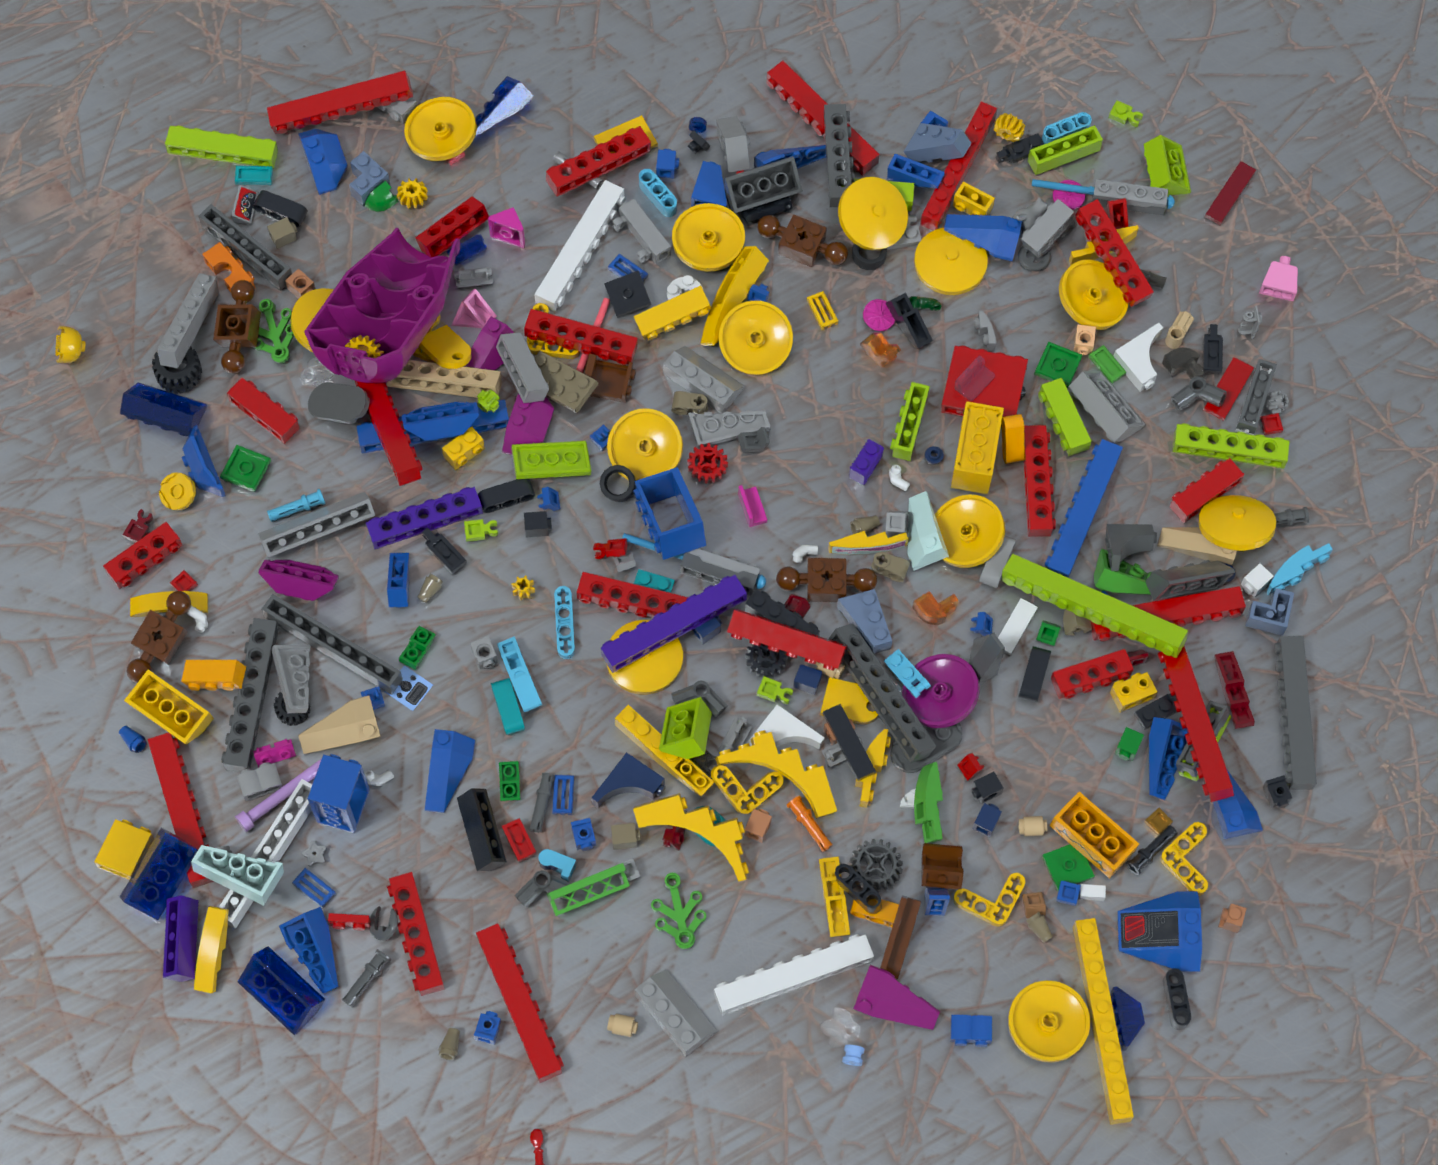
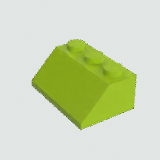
M1162 135L1144 143V156L1147 160V171L1151 181L1150 187L1168 189L1167 196L1191 193L1182 145Z
M701 697L667 707L659 746L661 752L685 759L705 754L712 712Z

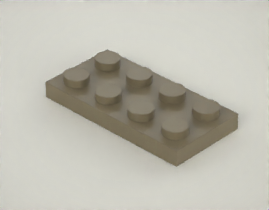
M539 351L535 356V361L549 385L546 397L578 413L598 386V382L542 351Z

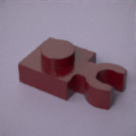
M140 509L137 514V521L131 519L122 534L123 537L135 543L145 537L150 530L146 524L151 523L153 520L152 513H149L148 517L142 518L144 511Z

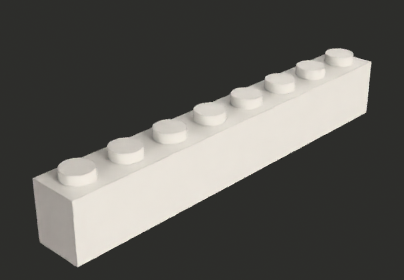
M607 180L603 182L537 289L535 303L546 304L554 312L558 306H562L565 294L571 291L574 284L573 281L581 275L584 263L587 264L589 262L592 250L598 247L600 237L606 234L609 222L615 219L617 209L625 202L624 188Z
M301 779L251 858H262L273 863L280 861L312 811L307 799L312 784ZM230 889L219 908L229 910V926L234 929L237 928L253 900Z
M860 934L853 935L848 938V941L843 943L836 941L826 949H814L811 951V954L806 956L803 954L797 955L792 958L793 961L787 963L784 961L778 962L773 965V968L768 970L761 968L756 970L754 975L748 977L747 975L739 976L735 979L736 981L729 984L728 982L718 984L717 988L714 989V996L722 1016L873 962L874 955L866 934L862 936Z

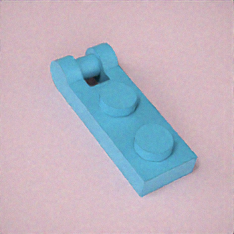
M899 649L884 660L886 666L915 698L920 696L921 691L931 687L929 682Z

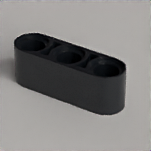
M266 190L260 191L252 206L257 212L278 221L287 217L289 222H293L296 227H300L308 212L305 206Z
M516 479L484 489L478 493L484 513H491L524 503L536 496L530 479Z
M1032 646L1019 698L1038 702L1051 655L1050 650Z
M848 864L838 865L835 869L838 885L869 914L878 913L882 908L879 893ZM842 872L850 874L847 878L839 877ZM856 886H862L864 888L861 892H855L853 890ZM871 899H875L878 901V903L874 906H870L867 904V902Z
M1173 968L1163 978L1164 992L1171 1026L1176 1030H1184L1191 1021L1190 1005L1184 975L1181 970ZM1169 976H1175L1178 979V983L1170 982ZM1172 996H1179L1182 1003L1174 1002ZM1176 1016H1183L1185 1023L1178 1022Z

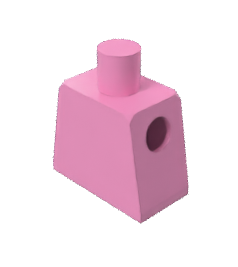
M1281 256L1279 262L1273 261L1259 294L1294 301L1297 294L1298 268L1290 265V257Z

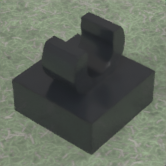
M694 130L690 133L689 136L693 141L687 147L695 154L700 148L707 151L710 147L707 141Z

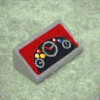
M239 185L232 212L233 222L252 224L255 211L252 206L259 194L258 191Z

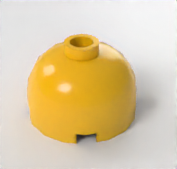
M59 326L58 330H61V334L56 336L55 356L59 355V359L56 362H75L80 357L81 352H85L86 343L82 341L81 334L76 329L68 326Z

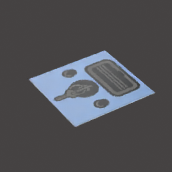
M404 665L400 670L403 680L394 693L391 695L386 691L384 692L414 711L433 684Z

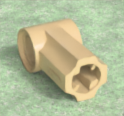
M1180 311L1173 325L1169 328L1165 339V344L1169 348L1177 349L1181 346L1187 331L1194 321V317L1190 313Z

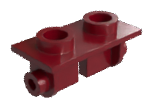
M673 826V829L666 828L662 842H664L663 846L670 848L672 845L679 851L681 844L684 842L686 828Z

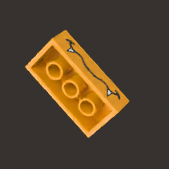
M1080 791L1061 809L1050 824L1053 830L1109 879L1133 855L1139 846V843Z

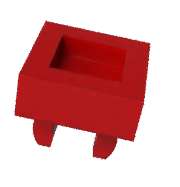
M973 753L966 755L957 764L967 781L972 780L985 767L979 764L977 761L979 757L974 756Z

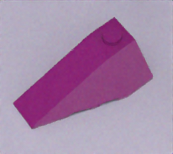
M491 316L471 348L470 362L463 367L497 371L504 362L496 345L500 335L514 333L512 329Z
M870 964L853 1009L872 1017L933 1030L940 1011L922 997L916 996L909 990L910 988L907 985H902L898 982L893 974Z

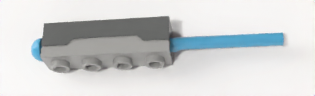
M1032 179L1031 185L1033 187L1092 195L1091 202L1098 199L1104 208H1106L1107 201L1126 198L1127 211L1163 215L1166 205L1167 209H1170L1175 204L1173 196L1169 195L1167 197L1168 189L1096 179L1094 187Z
M626 533L623 534L622 539L626 538L627 542L655 551L653 542ZM698 548L674 556L682 560L680 573L714 584L720 583L726 576L736 575L748 595L753 594L756 585L757 589H762L766 585V578L760 575V568L751 563L744 564L732 557H722L717 552L710 553L702 548Z

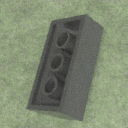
M794 156L725 177L726 199L729 209L734 213L803 192Z
M1206 560L1196 565L1190 563L1180 568L1173 566L1164 571L1161 569L1154 570L1145 582L1153 601L1219 589L1235 571L1220 561L1210 562V560Z

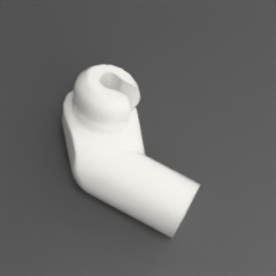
M893 465L889 470L891 483L907 491L910 483L902 479L901 467Z
M801 545L793 551V561L801 563L803 556L806 554L818 555V545Z
M191 605L190 610L186 614L195 619L197 624L195 630L203 633L205 628L208 627L207 616Z
M367 770L364 773L367 783L374 786H382L394 778L390 770L381 775L373 773L372 770Z

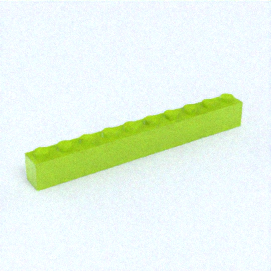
M1015 554L1011 555L1002 570L1001 581L1005 582V584L1039 597L1043 601L1055 604L1061 609L1071 611L1075 615L1089 619L1095 624L1105 626L1113 632L1127 636L1131 640L1139 641L1149 648L1163 652L1165 655L1177 658L1187 640V629Z

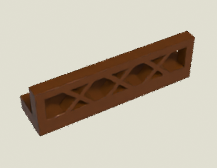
M903 895L880 967L893 974L896 979L899 978L922 902Z

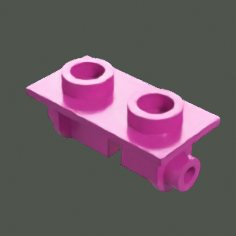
M286 738L285 740L275 742V747L271 748L270 744L257 747V750H254L253 753L258 768L263 763L270 762L272 764L295 757L296 753L292 740H287Z

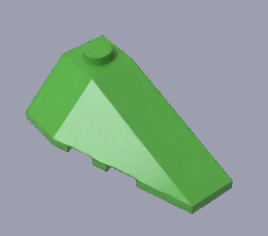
M1101 548L1094 573V583L1098 589L1112 593L1150 594L1145 581L1151 575V572H1145L1137 563L1133 566L1123 560L1119 565V571H1111L1107 550Z

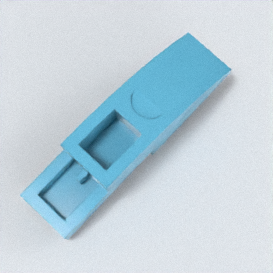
M1328 543L1314 551L1308 545L1292 555L1277 571L1266 593L1270 595L1274 592L1275 588L1284 590L1290 584L1294 586L1301 582L1305 571L1311 569L1314 564L1318 562L1320 564L1324 563L1330 558L1329 556L1333 550Z
M515 636L497 643L523 711L527 712L541 706V700Z

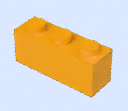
M186 660L181 682L193 691H199L200 689L216 691V689L227 691L242 689L246 666L238 660Z

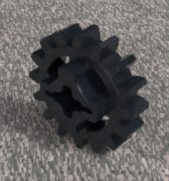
M762 643L760 646L751 644L752 647H747L748 653L745 654V659L748 660L746 665L751 666V673L755 670L757 671V677L761 673L765 677H767V674L774 677L775 672L781 673L780 667L785 668L786 663L784 661H787V655L784 654L786 651L779 649V652L767 649L768 645ZM756 652L758 657L754 661L753 655ZM777 653L779 654V661H778V662L776 661V658H775Z

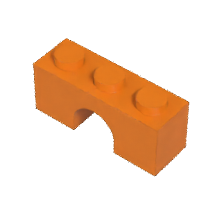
M219 242L202 254L205 264L215 275L225 270L231 271V274L224 279L226 288L230 293L233 284L239 280L249 281L255 289L253 282L255 278L249 271L246 272L243 269L244 266L238 258L235 260L228 246L224 247Z

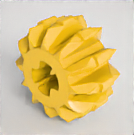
M1004 113L996 119L994 131L997 136L1002 137L1007 142H1016L1023 136L1025 124L1017 116H1013L1011 113L1009 115Z
M408 178V182L402 181L401 186L397 188V198L400 200V204L402 206L406 205L408 209L411 206H414L416 209L417 205L423 206V201H427L428 190L423 181L418 182L417 178L414 181Z

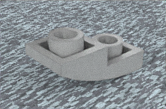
M981 310L978 313V318L974 319L975 329H978V335H983V345H987V351L994 352L996 347L995 333L987 315Z

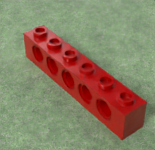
M641 126L631 128L626 133L614 136L611 140L600 143L589 151H583L580 155L569 158L560 165L550 167L546 171V182L556 197L651 152V141Z
M1096 199L1079 208L1075 214L1076 221L1085 230L1088 241L1093 243L1094 250L1097 256L1102 258L1106 271L1110 272L1113 276V282L1122 291L1124 301L1127 304L1129 303L1132 308L1150 298L1154 293L1153 289L1099 200ZM1090 221H1096L1098 226L1092 225ZM1100 236H1105L1107 241H1102ZM1109 251L1115 252L1117 257L1111 256ZM1119 267L1125 268L1126 272H1121ZM1128 282L1134 283L1136 288H1131Z
M530 309L524 327V336L531 340L544 341L549 345H559L567 350H578L585 355L594 354L603 360L610 359L622 365H629V362H633L638 347L637 337ZM565 332L566 335H560L559 333ZM578 337H583L584 339H583V340H578L577 338H578ZM596 342H601L602 344H601V345H596V344H594V343H596ZM613 347H619L620 349L614 350V349H612V348H613Z
M1024 425L1025 458L1023 463L1028 537H1051L1052 531L1056 529V520L1052 518L1055 503L1051 501V495H1053L1054 491L1053 484H1050V478H1052V466H1049L1051 449H1048L1047 444L1050 443V432H1047L1046 425ZM1037 444L1041 448H1035L1033 445ZM1034 462H1040L1042 465L1038 466ZM1035 479H1041L1043 482L1038 483ZM1036 496H1042L1044 500H1038ZM1042 513L1045 517L1041 518L1037 514Z
M582 572L577 589V599L582 603L598 604V606L605 609L609 607L615 608L619 612L635 613L642 618H653L660 612L665 613L677 603L682 604L688 598L587 572ZM596 589L603 591L601 594L593 593ZM620 594L621 597L614 599L612 595ZM634 598L640 600L638 603L631 602V600ZM651 603L658 604L656 608H651L649 605Z
M409 872L389 878L390 885L387 886L389 896H394L395 904H392V908L400 918V922L397 925L399 933L405 936L406 941H403L402 944L405 953H409L411 958L407 963L410 972L414 971L416 979L412 980L415 991H420L421 996L444 990L413 873ZM404 893L410 895L407 900L402 901L399 899ZM408 912L415 913L412 919L404 918L405 914ZM412 931L420 932L416 938H411L409 935ZM419 949L425 951V954L421 957L415 956V952ZM424 968L430 969V973L426 976L420 975V971Z

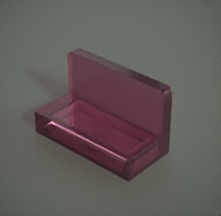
M980 355L955 380V390L970 401H973L995 378V374L984 366L985 359Z

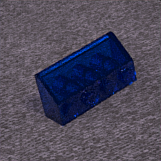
M138 382L123 393L120 414L125 415L128 419L143 421L147 425L159 426L166 431L178 432L181 436H189L193 427L199 426L207 404Z
M161 827L119 897L127 905L159 920L167 907V899L173 897L191 867V861L198 849Z
M269 946L253 954L237 981L293 1035H296L318 1013L325 1001V998Z

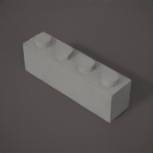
M521 332L501 334L496 348L523 403L544 401L549 391V385L545 381L534 355L530 352L527 341L523 338Z

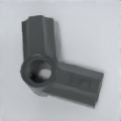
M1197 376L1190 380L1189 385L1173 395L1171 401L1174 407L1180 411L1196 400H1204L1220 407L1225 401L1227 391L1208 384L1204 378Z
M702 680L695 682L694 685L671 693L675 705L701 697L715 718L728 707L710 688L709 684ZM699 687H704L707 692L704 695H699L696 693V690Z
M540 870L514 896L527 908L542 892L549 893L572 883L553 876L547 871ZM539 876H545L548 879L545 885H539L536 881Z

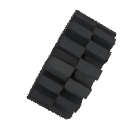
M279 692V697H275L274 710L277 718L283 724L286 722L287 725L291 726V723H293L295 726L298 725L297 722L303 723V719L308 718V713L310 714L311 711L310 703H308L306 713H287L283 694Z

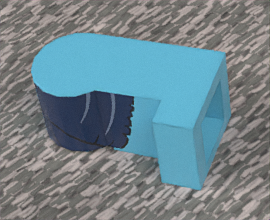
M549 849L541 851L538 857L542 869L561 873V879L568 882L577 866L575 859Z

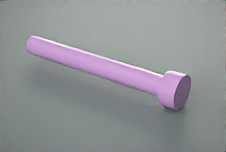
M321 759L247 813L242 811L236 815L235 819L242 829L247 833L255 827L253 823L292 795L301 779L307 782L314 779Z

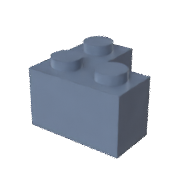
M363 151L350 162L352 173L357 178L349 184L351 196L364 207L370 193L385 181L390 185L388 173Z
M1275 588L1271 596L1270 605L1253 601L1248 610L1245 626L1283 636L1288 627L1294 592Z

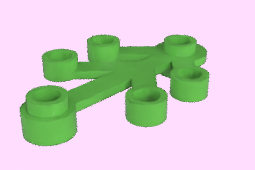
M264 299L260 302L259 309L265 314L270 331L259 326L258 335L272 340L274 347L265 344L262 339L258 338L257 343H261L254 348L258 351L263 350L270 353L275 362L284 363L290 357L288 347L294 337L293 332H290L291 324L287 325L291 319L292 311L289 308H284L281 311L282 319L278 326H276L273 316L276 305L270 299ZM285 330L287 335L281 343L280 337Z
M669 873L665 877V886L670 889L674 910L664 905L660 899H654L651 902V909L654 912H661L677 922L678 929L667 924L664 918H658L655 921V927L658 931H665L675 937V943L679 948L689 949L695 942L694 932L700 923L706 920V912L697 910L694 914V920L688 928L686 927L685 920L695 905L702 901V894L699 891H693L689 901L682 909L678 890L681 883L680 876L676 873ZM675 880L676 884L670 885L669 881ZM694 895H699L700 899L694 900L692 897ZM654 903H660V908H654ZM701 913L704 915V918L698 919L696 916ZM659 922H664L665 926L658 927L657 924ZM687 937L689 940L684 943L681 941V938Z

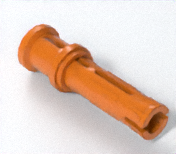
M799 795L792 799L786 805L787 808H791L797 817L796 820L799 823L802 822L821 851L825 852L832 847L833 844L811 816L812 811L807 809L802 802V797Z

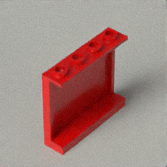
M964 345L955 346L942 400L941 413L963 417L967 401L1004 408L1002 417L1017 415L1028 359L1022 356H1009L1001 352H988L985 349H971Z

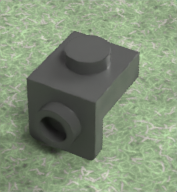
M761 427L757 432H742L737 436L742 453L762 452L770 444L769 435L765 427Z

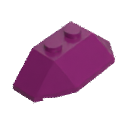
M518 393L506 427L502 453L512 455L511 447L514 444L544 442L554 412V407L547 397H545L544 401L523 403Z
M264 560L258 572L276 593L311 601L333 590L339 579L337 574H334L325 567L293 560Z

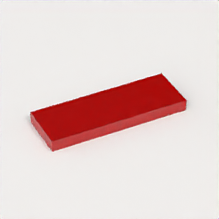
M1233 357L1216 386L1227 391L1224 403L1218 407L1207 402L1203 411L1224 421L1254 367Z

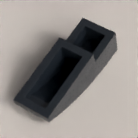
M906 293L886 302L896 323L916 349L933 341L918 309L913 308Z

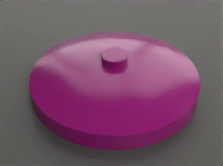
M951 654L933 655L921 660L914 666L931 685L927 690L921 691L920 696L915 698L904 685L902 687V696L921 724L930 728H945L964 720L976 706L980 693L979 680L974 669L964 659Z

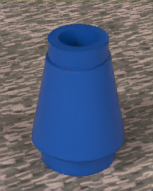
M123 726L119 730V735L130 751L139 753L146 747L147 741L143 735L128 726Z

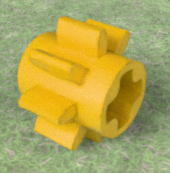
M526 575L524 578L517 576L516 583L511 584L512 588L515 589L512 591L513 596L518 595L520 600L523 598L530 599V594L535 593V588L532 587L534 581H529Z

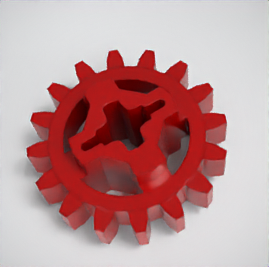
M710 443L707 444V447L700 444V449L694 447V453L690 452V459H687V465H689L688 472H692V478L698 476V482L704 479L705 484L708 483V480L715 483L716 477L721 480L722 474H726V468L728 467L727 455H723L724 450L720 449L718 451V445L712 448Z

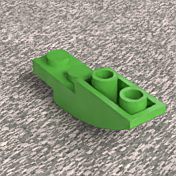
M937 762L922 768L917 780L914 798L915 825H922L924 842L929 844L943 839L937 806L938 802L943 801V792Z

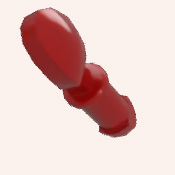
M534 1129L530 1134V1141L535 1147L533 1151L535 1154V1165H545L543 1163L544 1151L541 1149L543 1133L540 1129Z

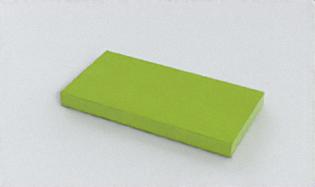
M586 441L514 444L511 447L516 479L591 475L592 472Z

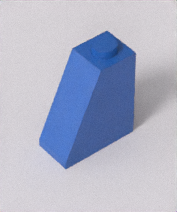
M711 161L702 162L691 196V207L712 203L727 208L721 165Z

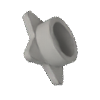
M311 841L309 848L301 851V854L307 857L308 866L318 862L324 863L323 853L327 847L317 846L314 841Z

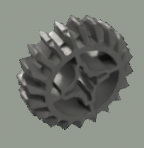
M872 839L871 844L868 841H864V847L859 844L857 846L858 851L853 850L852 855L854 857H851L849 862L852 863L850 866L868 884L876 887V891L879 893L881 887L886 891L889 888L888 884L893 887L895 886L894 880L899 881L900 876L898 874H902L903 869L900 867L903 865V861L899 860L901 858L900 853L894 854L897 850L896 847L890 849V842L883 845V840L880 839L879 844H876V840ZM871 852H879L882 855L875 856ZM863 857L868 864L864 872L860 867V860ZM888 859L892 864L890 874L886 872L887 869L884 866ZM873 863H875V865L876 863L880 864L879 868H877V866L876 868H872ZM877 875L882 879H873L870 876Z

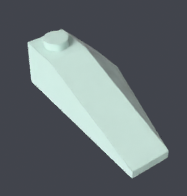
M927 491L910 497L907 553L912 569L915 571L949 557Z

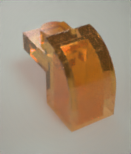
M881 332L872 333L860 343L868 357L880 367H885L897 357L896 354L901 351L897 344H889Z
M929 591L914 600L912 608L923 622L930 625H940L945 623L948 614L956 610L958 598L953 594L938 603Z

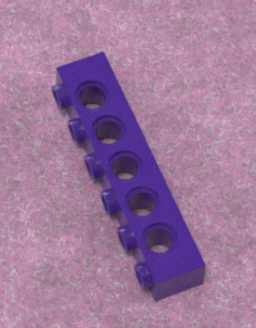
M475 486L471 488L465 487L459 492L447 493L441 498L429 499L423 504L411 505L405 510L393 511L381 518L374 517L369 522H366V526L375 550L420 535L427 527L432 531L481 515L483 510ZM459 502L465 503L461 507L456 506ZM441 508L447 509L443 513L438 512ZM423 514L429 515L425 519L420 518ZM405 520H409V521H410L409 524H406V525L401 524V523H402L403 521H405ZM387 526L392 527V529L388 531L383 530Z

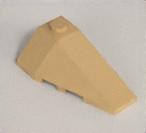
M1162 527L1157 544L1159 547L1199 559L1210 560V562L1220 561L1231 566L1237 550L1225 549L1211 543L1202 535L1199 527Z
M370 696L348 701L344 706L300 733L298 736L303 754L380 737Z

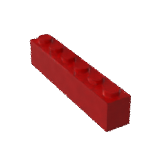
M739 609L734 610L727 630L733 638L739 640L746 638L750 640L749 643L760 646L762 643L768 645L767 649L779 652L780 649L786 651L787 656L793 658L801 656L805 658V662L811 664L819 662L824 664L823 668L832 671L835 668H840L847 647L845 644Z

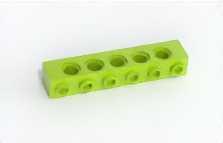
M1183 423L1177 424L1175 428L1172 452L1222 460L1230 458L1236 462L1284 469L1288 461L1290 441L1280 437L1269 438L1264 435H1248L1245 432H1228L1225 429L1214 430L1206 426L1194 427ZM1190 437L1196 438L1197 441H1192ZM1208 440H1213L1216 444H1212ZM1227 443L1234 444V447L1229 446ZM1249 445L1253 449H1248L1246 446ZM1264 448H1268L1272 452H1267Z

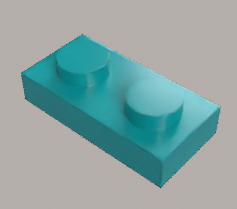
M638 569L633 584L672 593L675 580Z

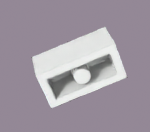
M1080 884L1079 899L1105 900V885Z

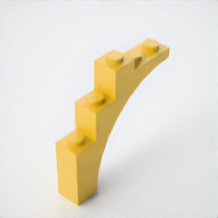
M765 730L754 733L755 737L750 739L752 746L749 743L738 746V750L733 752L727 749L719 752L720 756L715 758L717 765L751 763L780 773L803 793L816 818L837 812L824 767H818L817 764L806 767V771H804L798 749L792 750L791 747L780 750L781 754H778L772 732L766 733Z
M680 793L634 806L633 811L639 828L651 825H672L698 833L712 842L725 855L733 867L738 882L746 880V874L749 873L746 862H742L740 856L743 854L741 843L736 842L743 838L742 834L745 833L743 822H738V818L714 824V821H717L714 809L710 810L709 805L686 812L685 809L688 808L685 797L681 798Z

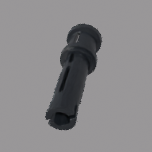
M1169 825L1145 849H1139L1138 854L1132 860L1126 862L1129 870L1135 875H1139L1147 864L1153 862V857L1178 835L1176 829Z

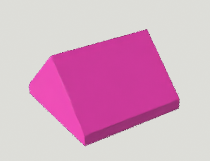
M514 207L489 216L488 223L491 238L523 249L525 248L524 228Z

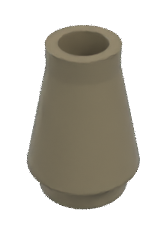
M876 515L854 518L850 522L853 534L862 531L867 533L880 525Z
M430 573L428 577L426 576L417 597L427 603L442 588L443 581Z
M1040 912L1026 920L1027 926L1043 943L1053 937L1044 915H1041Z
M448 1029L438 1048L441 1058L454 1060L455 1056L458 1055L460 1034L458 1029Z

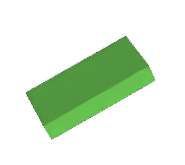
M1104 345L1089 354V359L1112 384L1126 375L1124 368Z

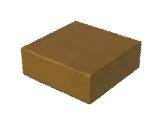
M1160 808L1144 821L1158 836L1173 823Z

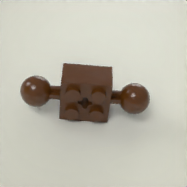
M794 214L787 228L781 226L779 220L772 215L763 216L758 222L757 229L762 237L768 239L776 236L781 237L778 254L809 267L813 266L818 253L825 254L826 260L833 265H840L847 259L848 250L843 243L837 241L830 244L824 243L827 227Z
M246 280L235 282L231 288V296L236 301L235 305H218L213 340L221 347H229V351L225 352L221 358V365L226 372L231 374L240 372L245 366V358L240 352L241 347H257L261 312L254 305L247 304L254 298L255 289Z
M808 558L807 573H799L790 566L783 567L777 573L776 582L785 591H792L799 585H807L808 602H838V599L846 597V586H855L860 592L873 590L877 585V576L869 568L859 569L855 574H846V558Z
M175 591L168 596L166 600L168 611L164 617L152 610L148 612L131 641L133 646L143 651L140 658L132 660L127 666V676L132 682L138 683L147 670L152 672L150 663L153 658L167 665L171 662L188 632L185 628L174 623L178 616L186 614L191 608V599L185 592ZM161 634L162 639H156V636Z

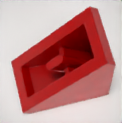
M1126 198L1107 201L1105 212L1116 229L1129 227Z

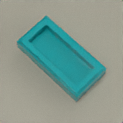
M236 166L235 185H272L273 168L272 166Z

